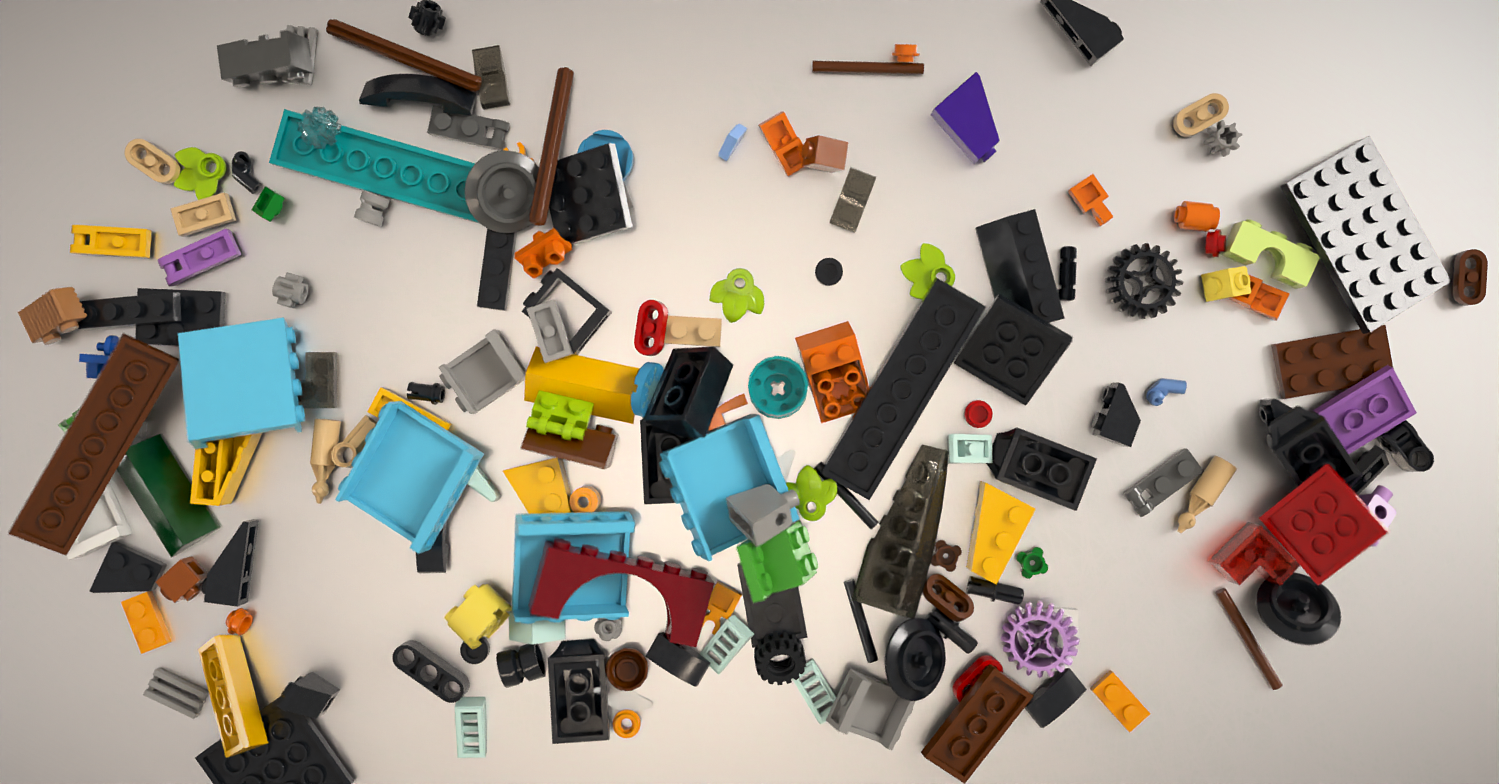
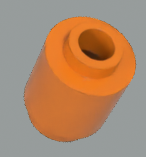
M1183 201L1181 206H1177L1175 210L1174 220L1178 223L1180 229L1208 232L1210 229L1215 230L1220 219V209L1213 207V204Z

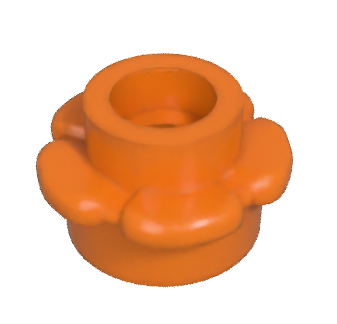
M895 44V53H892V55L897 56V62H914V56H919L920 53H917V45Z
M243 608L232 611L227 616L225 622L228 627V633L245 634L252 624L253 617Z

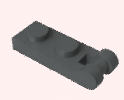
M433 106L427 133L437 137L503 151L505 146L503 138L505 132H508L510 123L473 114L469 116L443 113L442 107ZM488 128L494 130L492 138H486Z
M1184 448L1126 490L1124 496L1128 501L1134 503L1137 507L1135 511L1140 517H1143L1203 473L1204 470L1190 451ZM1145 490L1151 496L1146 501L1141 495Z

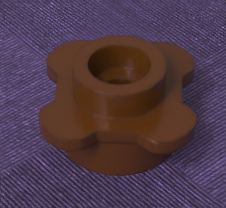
M938 540L935 543V553L930 557V563L933 566L939 565L945 568L946 571L952 572L956 569L958 556L962 554V550L957 545L951 546L946 544L944 540ZM947 553L948 558H944L943 554Z

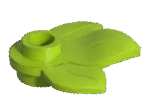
M196 147L184 148L176 152V159L185 168L180 172L179 177L174 182V186L184 191H195L198 200L213 196L217 191L218 180L226 173L224 159L215 153L205 154ZM215 163L216 170L214 172H210V165Z
M923 243L921 245L920 259L906 261L900 266L904 277L914 283L910 290V296L917 299L924 298L937 273H943L946 277L944 282L950 286L955 282L954 270L945 264L943 252L931 244Z
M744 268L732 270L726 279L716 282L711 288L709 301L722 303L723 314L730 323L741 319L747 310L761 314L764 309L763 292L754 285L752 274ZM742 278L745 281V285L737 287L735 280Z
M806 465L800 471L796 483L786 482L788 490L793 489L799 497L800 504L795 508L799 509L800 515L808 521L821 519L826 513V505L831 503L837 495L836 481L832 479L822 481L817 471L809 465ZM810 502L816 504V510L813 513L809 512L807 508Z

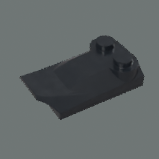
M1295 406L1270 423L1271 448L1297 487L1326 464H1329L1346 483L1361 475V472L1322 415L1310 412L1301 406Z
M642 419L640 420L644 505L675 503L670 489L673 488L670 478H666L660 468V462L662 461L660 453L694 438L678 436L647 424Z
M1016 427L1007 432L997 433L992 445L993 463L985 464L991 469L996 480L1077 511L1097 458Z
M594 639L561 641L556 651L548 657L552 744L605 741L610 739L611 722L608 710L605 653L598 647Z

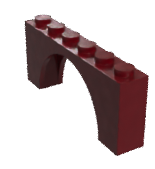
M555 538L554 541H545L528 604L530 614L559 620L568 599L588 581L607 574H630L646 580L663 596L667 611L665 635L669 642L697 647L714 587V582L708 575V572L697 568H692L691 571L682 570L681 566L670 562H665L664 565L654 564V560L638 556L637 560L627 558L625 553L611 550L610 553L599 552V548L583 544L582 548L572 546L571 542L560 538Z

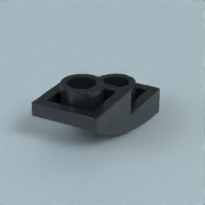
M447 521L431 549L420 554L416 552L418 573H446L449 545L445 543Z
M664 632L658 633L645 656L665 671L694 687L699 685L711 662L691 647L684 648L680 644L669 642Z
M1065 668L1047 688H1039L1026 705L1025 710L1040 728H1044L1073 705L1087 689L1070 668Z

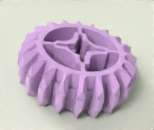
M1038 601L1036 608L1033 607L1031 602H1027L1025 610L1018 606L1015 610L1016 615L1011 613L1008 615L1007 619L1010 623H1004L1002 629L1007 632L1001 636V640L1006 642L1003 646V652H1012L1008 656L1009 662L1017 660V670L1022 669L1023 666L1027 667V676L1031 675L1032 670H1035L1039 678L1043 676L1044 671L1052 677L1055 673L1054 668L1062 673L1065 669L1064 664L1070 666L1073 662L1071 656L1077 655L1078 649L1074 646L1079 645V638L1074 635L1077 634L1078 629L1075 626H1069L1073 621L1072 617L1062 618L1064 614L1063 608L1059 609L1057 613L1053 611V603H1050L1048 608L1045 609L1043 608L1042 601ZM1032 620L1046 621L1045 624L1040 626L1034 625L1031 622L1028 624L1027 622ZM1055 627L1062 636L1063 648H1060L1057 645V641L1052 638L1051 634ZM1018 630L1023 633L1022 637L1028 641L1026 650L1021 647L1018 641ZM1045 632H1047L1045 640L1037 642V644L1034 646L1035 638L1038 639L1040 638V636H1043ZM1039 653H1044L1048 655L1049 658H1038L1034 656Z

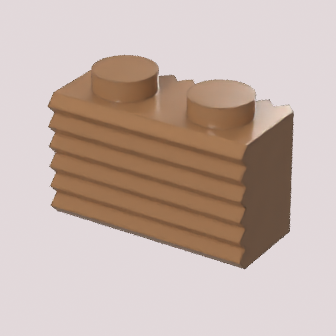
M73 287L51 289L18 312L32 343L43 342L44 345H49L61 340L60 334L79 328L78 322L86 318L87 314L84 313L85 309L81 307L82 304L79 302L80 299L77 298V293L74 292L75 289Z

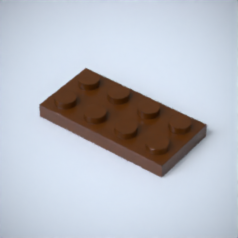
M1381 325L1366 334H1363L1360 329L1271 344L1281 399L1350 388L1386 365L1393 367L1386 325Z
M989 664L921 751L922 755L965 784L1030 702L1033 695L1026 688Z

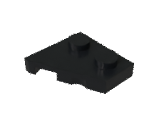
M112 542L89 592L112 593L156 590L158 585L156 581L162 577L167 564L120 542Z

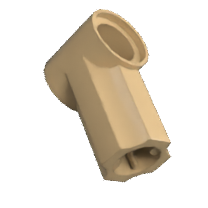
M365 415L344 441L334 446L331 453L332 461L339 467L353 468L351 466L353 459L358 453L362 452L366 444L365 437L372 428H375L377 422ZM347 448H350L353 452V458L346 463L343 459V453Z

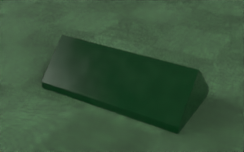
M163 434L155 435L129 447L116 470L171 558L221 528L207 505L190 504L192 481Z

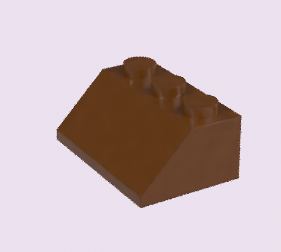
M598 424L596 429L587 427L583 440L575 438L571 440L562 439V435L549 432L545 435L537 433L536 429L528 428L520 449L605 470L611 467L618 435L612 433L613 428Z

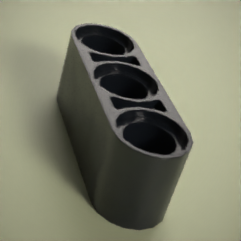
M409 640L394 650L392 655L394 665L443 701L448 703L457 702L468 692L470 682L466 675L421 643ZM404 649H409L413 652V661H408L404 658ZM427 665L436 668V677H430L426 673ZM450 681L456 682L460 687V693L451 692L448 683Z

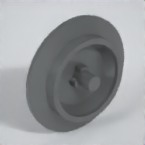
M506 150L492 152L478 160L471 168L465 182V200L473 217L484 227L500 233L518 232L532 225L529 217L539 169L537 164L521 153Z

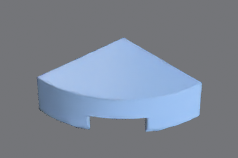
M739 123L730 131L718 153L719 157L726 161L730 158L747 130L746 127Z

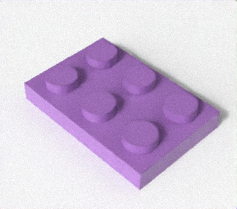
M1388 365L1313 410L1314 413L1322 415L1326 419L1348 454L1417 414L1395 370Z

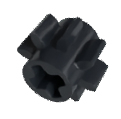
M422 0L417 2V6H411L408 17L412 20L411 25L414 30L425 36L437 34L438 29L443 30L446 17L442 16L443 10H441L440 5L431 0Z

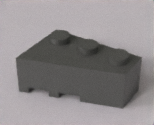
M289 30L280 31L279 38L269 39V35L258 36L259 40L248 42V40L243 39L217 45L221 80L233 83L234 87H247L251 85L250 81L258 80L263 84L278 82L277 78H281V76H287V80L304 79L305 73H314L309 39Z

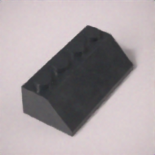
M1033 209L976 227L975 230L994 300L998 294H1001L1048 323L1065 319L1036 210Z

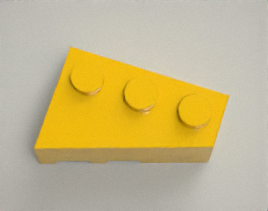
M262 433L207 441V448L195 449L190 504L213 506L232 504Z
M552 458L503 470V473L529 514L574 513L569 503L571 491L563 459Z
M980 481L966 568L997 585L1036 509L988 483Z

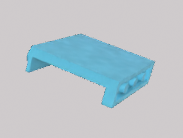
M284 318L178 333L188 442L195 449L207 448V441L294 427L297 433L302 432L301 422H305V412L303 405L298 403V396L302 395L300 379L295 378V369H299V362L296 352L292 353L291 345L296 343L293 326L289 327Z
M402 401L389 402L380 410L378 414L380 419L375 428H372L366 435V444L362 452L358 453L351 464L353 468L349 475L341 481L338 487L340 492L335 500L338 502L348 500L411 541L412 544L409 548L420 554L430 550L484 453Z
M749 414L708 432L705 438H694L660 453L662 458L660 468L664 476L670 478L673 486L670 489L672 498L676 504L680 503L684 513L681 515L682 523L687 531H691L694 538L691 541L692 548L698 557L701 556V558L707 561L713 560L712 555L748 539L730 521L726 502L727 497L765 484L771 485L780 494L789 491L760 415ZM791 508L790 511L793 523L799 520L800 518L798 516L796 508Z
M630 512L515 514L512 613L514 621L532 624L536 621L545 620L559 623L568 619L590 621L593 618L617 620L620 617H629V611L626 607L628 574L624 573L599 576L582 585L566 602L559 620L530 614L528 604L546 540L554 541L555 538H560L571 542L572 546L582 548L583 544L592 545L599 548V552L610 553L611 550L625 553L626 557L629 558L630 533H634L635 525Z

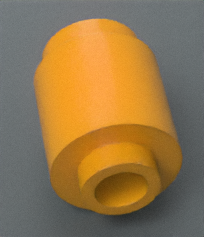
M583 486L571 494L569 500L570 507L574 513L595 512L601 503L600 494L593 487ZM580 497H586L588 499L589 503L587 507H583L580 504Z

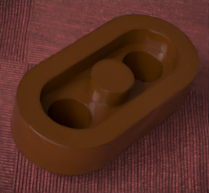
M1478 249L1462 251L1456 256L1454 261L1453 297L1456 302L1464 306L1479 304L1486 296L1488 260L1486 255ZM1466 260H1469L1471 263L1469 269L1465 265ZM1465 287L1469 290L1468 296L1464 294Z
M934 574L923 582L922 593L925 599L951 620L962 622L973 614L974 604L970 596L943 575Z

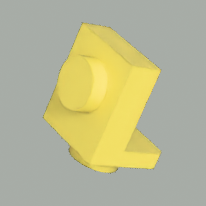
M1246 266L1201 274L1206 302L1251 293L1250 277Z

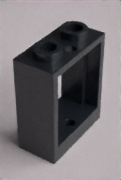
M556 268L554 272L550 270L545 274L540 282L542 287L538 292L530 293L524 300L523 305L525 308L521 312L529 317L527 308L541 304L559 280H562L596 308L569 341L573 354L578 355L612 312L565 273Z

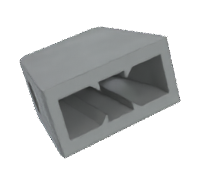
M769 484L726 498L730 521L756 547L790 527L792 524L790 509L800 504L799 497L793 489L780 494Z

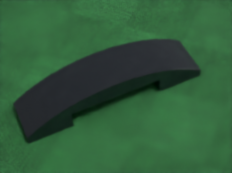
M392 74L367 81L359 98V103L388 107L390 99L442 104L443 113L471 116L477 95L473 91L433 76Z

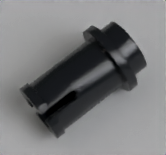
M410 382L407 387V391H412L407 393L408 400L430 401L432 405L442 403L445 397V387L440 386L439 383L427 385Z

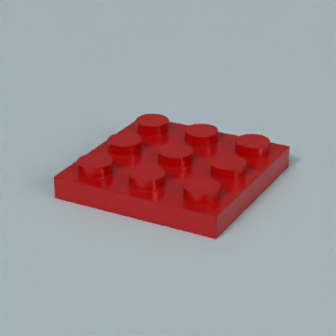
M1329 464L1324 465L1259 517L1317 585L1323 583L1391 532Z

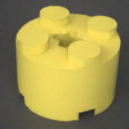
M482 584L480 587L473 585L463 596L466 600L459 607H453L444 617L448 622L447 625L471 649H476L482 644L479 639L483 636L489 639L509 617L506 611H512V606L489 584Z

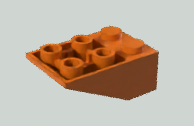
M848 321L796 337L795 340L821 423L855 413L869 390V384L856 335Z

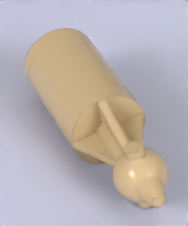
M314 420L310 464L317 480L312 486V493L318 504H321L323 498L329 493V486L326 480L336 466L332 461L331 453L334 446L339 443L341 421Z
M1213 457L1190 492L1188 512L1182 513L1178 518L1179 533L1194 527L1196 523L1195 516L1214 505L1236 472L1237 468L1221 457Z

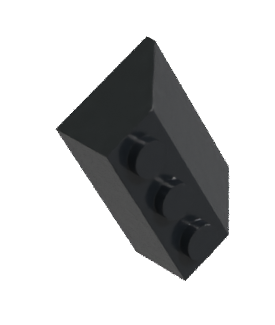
M715 347L673 349L643 421L684 438H705L733 364Z

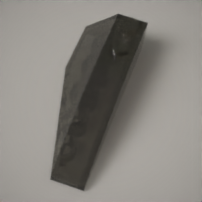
M922 445L905 475L906 481L900 491L897 490L892 499L894 503L887 515L882 517L879 523L881 527L875 538H871L867 545L851 600L899 616L915 618L937 539L946 486L949 451Z

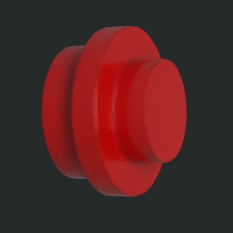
M1216 229L1215 232L1208 231L1206 254H1213V257H1219L1220 252H1225L1226 235L1221 234V229Z
M982 400L970 402L964 411L966 422L974 428L987 426L993 416L990 405Z

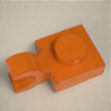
M1094 174L1068 190V193L1083 214L1089 210L1092 211L1093 217L1099 226L1113 218L1109 209L1102 202L1109 196Z

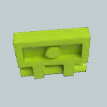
M539 390L526 427L536 429L537 433L545 435L547 432L562 435V439L571 440L575 438L583 440L593 412L594 403Z

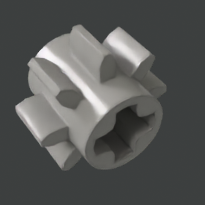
M1221 120L1217 123V128L1211 126L1206 130L1210 136L1204 141V144H1209L1211 148L1210 154L1221 151V155L1225 157L1230 154V149L1236 150L1240 148L1237 140L1243 133H1238L1235 128L1236 123L1225 125L1224 120Z
M286 272L285 278L277 277L272 289V295L278 297L277 304L289 308H295L296 303L303 304L308 294V285L302 283L304 277Z

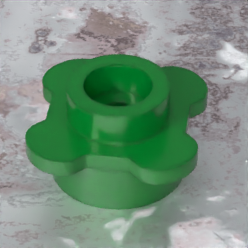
M1034 547L1030 552H1019L1017 554L1016 560L1021 564V574L1024 578L1030 579L1033 575L1045 574L1048 571V565L1045 563L1044 552L1041 548ZM1031 560L1035 561L1034 565H1030Z

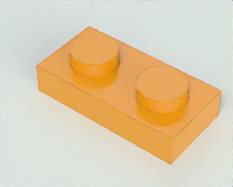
M147 591L121 602L141 654L172 642L152 591Z
M1111 670L1090 688L1129 732L1150 715V712Z

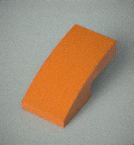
M783 111L758 125L787 176L804 167L802 166L803 157L801 155L803 144L800 138L797 137Z
M1249 275L1251 293L1230 297L1229 299L1277 321L1290 293L1262 283L1263 280Z
M744 393L716 408L708 431L726 424L722 413L748 404Z

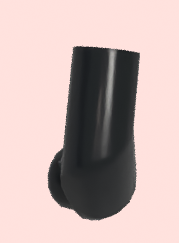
M243 151L235 153L232 159V176L250 193L255 194L262 184L251 175L250 157Z

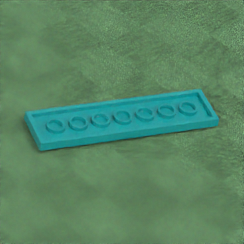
M284 109L269 160L270 164L479 223L469 211L465 200V182L475 163Z

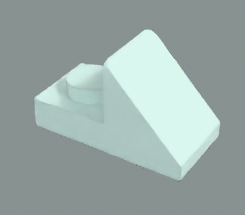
M948 435V464L993 463L992 435Z

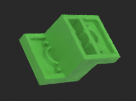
M801 520L793 522L790 527L757 547L749 539L736 547L754 603L765 600L772 593L804 585L817 573L818 561L815 554L810 552L808 545L810 541L807 528L802 526Z

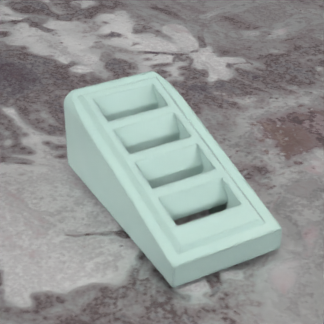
M477 466L467 485L490 502L498 501L501 495L481 468Z
M733 615L720 627L701 651L700 655L711 662L710 667L719 675L751 639L754 633ZM728 630L739 639L738 642L727 633ZM722 637L733 646L732 649L721 640ZM716 644L727 653L726 657L715 647ZM710 651L722 661L720 664L708 654Z
M812 658L806 662L805 671L803 674L799 673V677L801 678L812 670L815 675L804 682L794 678L793 681L818 723L822 724L826 722V718L833 705L822 712L818 708L829 701H832L834 704L837 696ZM818 680L821 684L807 692L806 688ZM825 690L827 695L815 702L812 700L813 697Z
M462 697L456 702L454 707L457 758L486 757L485 697ZM464 720H478V723H464ZM464 732H478V734L464 735ZM479 742V746H464V743Z

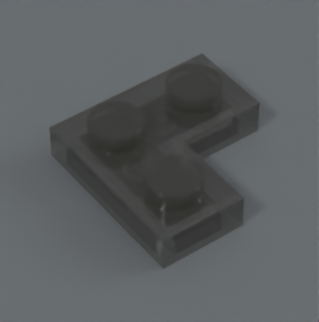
M305 352V380H300L302 395L298 396V403L303 405V408H337V352Z

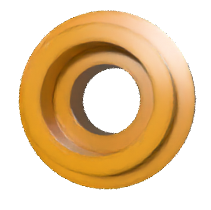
M621 710L613 719V730L622 738H631L640 729V717L633 710ZM630 719L632 726L624 727L622 720Z

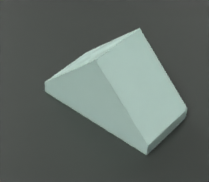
M509 611V640L533 645L565 639V620L559 623L545 620L536 621L532 624L515 622L512 611Z

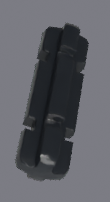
M1064 246L1060 251V259H1063V262L1060 263L1059 285H1062V288L1059 289V299L1061 301H1073L1075 299L1076 289H1073V285H1076L1077 262H1074V259L1077 258V248L1073 246Z

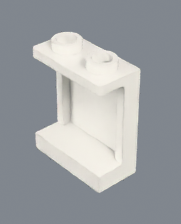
M108 483L67 554L68 560L86 556L112 542L133 534L110 483Z

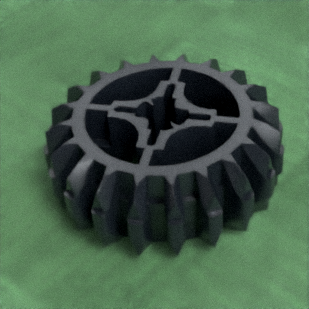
M1149 243L1142 244L1141 249L1137 244L1132 245L1130 251L1123 249L1121 251L1122 258L1116 256L1112 259L1116 266H1109L1107 269L1113 276L1105 278V282L1112 283L1113 287L1108 288L1106 292L1108 294L1115 293L1116 297L1111 299V303L1114 304L1120 301L1121 304L1118 311L1123 312L1129 308L1128 316L1134 317L1138 313L1139 319H1145L1147 314L1150 318H1155L1158 312L1161 314L1168 311L1166 305L1174 306L1176 304L1172 296L1178 297L1181 295V292L1175 286L1183 285L1182 280L1176 279V275L1181 274L1182 270H1174L1173 268L1178 260L1168 261L1169 251H1164L1160 254V246L1156 245L1151 249ZM1136 259L1147 260L1139 272L1126 270ZM1157 267L1162 273L1163 281L1157 277ZM1143 276H1145V280H1144V281L1148 282V284H1149V285L1144 286V287H1143V281L1140 280V277H1143ZM1124 281L1132 287L1131 296L1125 288ZM1149 291L1161 292L1160 296L1153 303H1141Z

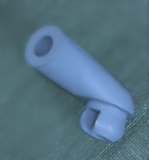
M1158 379L1148 389L1146 394L1147 401L1151 405L1159 406L1169 393L1185 394L1187 383L1184 380Z

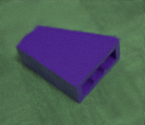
M975 72L936 106L930 114L973 164L980 159L986 162L997 152L994 147L1000 141L981 77Z

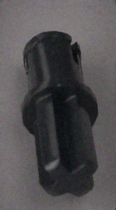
M970 576L967 583L969 588L966 589V594L990 598L991 602L1000 600L1019 605L1024 598V590L1022 588L1000 584L999 581L996 585L991 581Z
M936 607L925 618L944 634V639L949 638L965 653H971L977 646V640L959 626L960 622H954Z

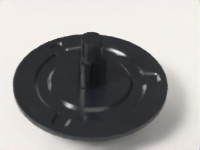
M1294 572L1278 573L1267 578L1257 591L1256 606L1261 619L1272 632L1289 642L1300 645L1320 644L1332 638L1340 626L1341 611L1336 598L1322 583L1317 585L1309 576Z
M923 618L906 620L897 627L888 642L885 654L886 677L891 689L902 699L918 701L927 697L936 688L944 672L946 662L944 641L939 630L930 621Z

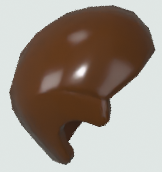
M619 649L607 660L606 676L616 689L632 691L641 687L647 678V660L636 649Z

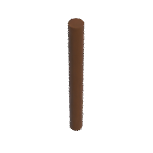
M812 61V72L924 74V63Z
M1226 588L1218 590L1216 592L1217 597L1273 690L1280 689L1283 686L1281 680Z

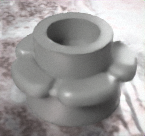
M599 618V621L595 623L594 630L596 634H599L601 640L611 641V639H617L622 632L620 626L622 623L620 619L608 620L606 618ZM606 625H610L611 629L607 630Z

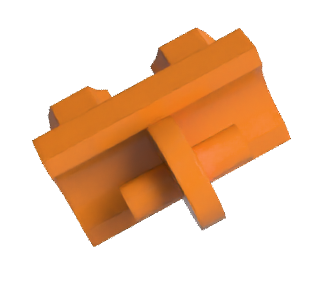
M554 228L545 234L542 231H538L533 234V241L515 252V259L523 265L524 271L529 276L537 278L542 274L543 268L547 265H557L564 261V255L572 250V244L564 240Z

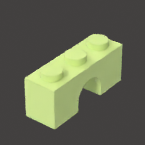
M1246 219L1233 225L1226 240L1225 252H1221V255L1246 266L1256 263L1262 250L1267 251L1275 260V268L1271 278L1294 289L1307 287L1320 259L1318 254L1312 252V247L1303 243L1294 244L1288 241L1287 236L1280 232L1271 231L1270 233L1261 229L1262 225L1253 220Z

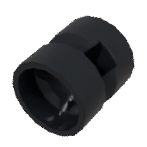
M538 644L521 645L518 652L515 649H508L496 654L499 676L505 688L523 683L524 677L528 681H533L546 676L544 658Z

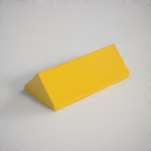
M536 346L525 373L524 401L534 403L540 390L594 403L593 416L634 424L635 414L631 408V394L637 391L638 385L634 384V380L640 368L574 354L544 363L540 348Z
M240 635L214 636L200 647L198 652L226 758L265 745L268 743Z

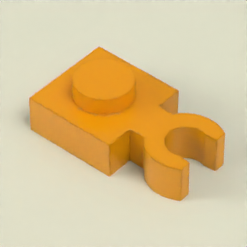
M717 581L712 590L707 608L710 612L706 613L703 626L706 621H713L715 627L712 634L715 635L721 626L720 618L728 619L731 617L742 593Z

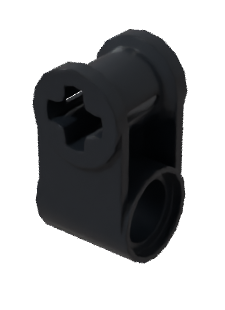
M1407 420L1377 437L1381 446L1392 456L1402 470L1407 472H1425L1433 466L1434 455L1432 451L1429 450L1415 428ZM1414 453L1418 456L1416 466L1412 462V455Z

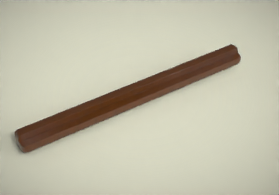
M330 19L327 23L326 32L332 36L470 91H479L482 78L336 19Z
M568 67L559 68L555 80L529 217L530 223L537 226L546 224L574 76V72Z

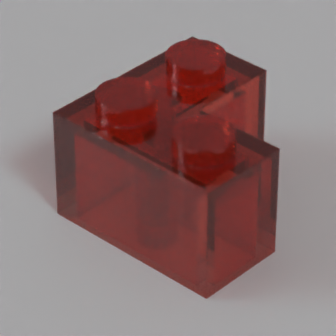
M1247 522L1209 560L1227 581L1241 585L1255 570L1267 581L1281 585L1300 567L1296 560L1261 525Z

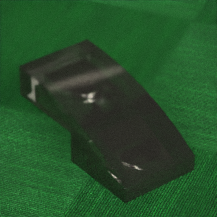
M500 46L473 49L475 75L482 78L479 96L483 110L510 105Z
M850 167L829 223L855 233L876 176Z

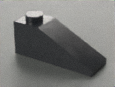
M1040 0L1044 8L1090 66L1098 62L1124 40L1118 24L1113 21L1111 22L1105 15L1073 0Z
M259 520L243 521L212 566L202 584V593L205 594L204 602L236 607L248 603Z

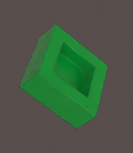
M265 186L251 210L271 222L282 210V202L285 198Z

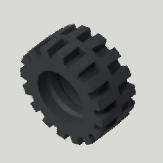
M782 631L781 635H778V632H773V636L770 637L767 634L764 636V641L760 639L757 642L758 646H755L754 659L757 674L761 676L763 681L768 679V683L772 685L774 682H777V685H782L785 681L789 684L792 683L791 679L797 680L800 678L799 673H804V667H806L804 648L799 638L796 639L794 634L791 633L788 636L787 632ZM778 655L789 656L784 661H771L773 657Z

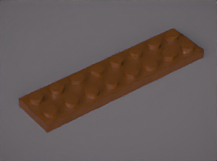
M125 333L121 335L10 527L9 535L63 555L68 554L179 363V358Z

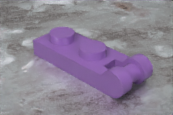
M226 228L167 254L157 261L160 268L164 269L167 274L165 279L168 286L172 287L241 256V253L231 230ZM177 262H180L182 266L180 271L175 266Z

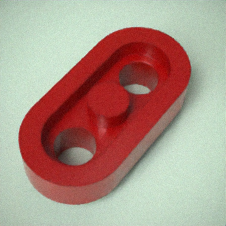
M647 300L642 303L638 310L634 346L642 355L655 356L663 349L668 310L662 302ZM657 310L658 317L653 319V312ZM651 338L654 339V344L652 347H650L648 344Z
M991 655L981 656L954 682L953 694L959 702L981 676L986 666L991 664L1003 672L1001 663Z

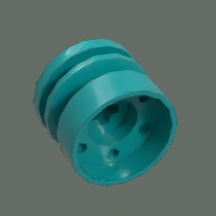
M773 356L765 358L754 367L749 376L748 390L751 403L759 413L768 418L783 419L790 417L800 410L806 399L808 388L806 374L797 362L788 357ZM781 383L784 384V394L777 393L774 396L771 385L775 384L778 386Z

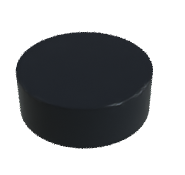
M834 258L822 259L815 268V277L824 286L836 285L843 276V267Z
M482 637L479 639L482 644L476 649H471L463 641L460 653L464 661L469 664H479L488 657L490 645L486 638Z

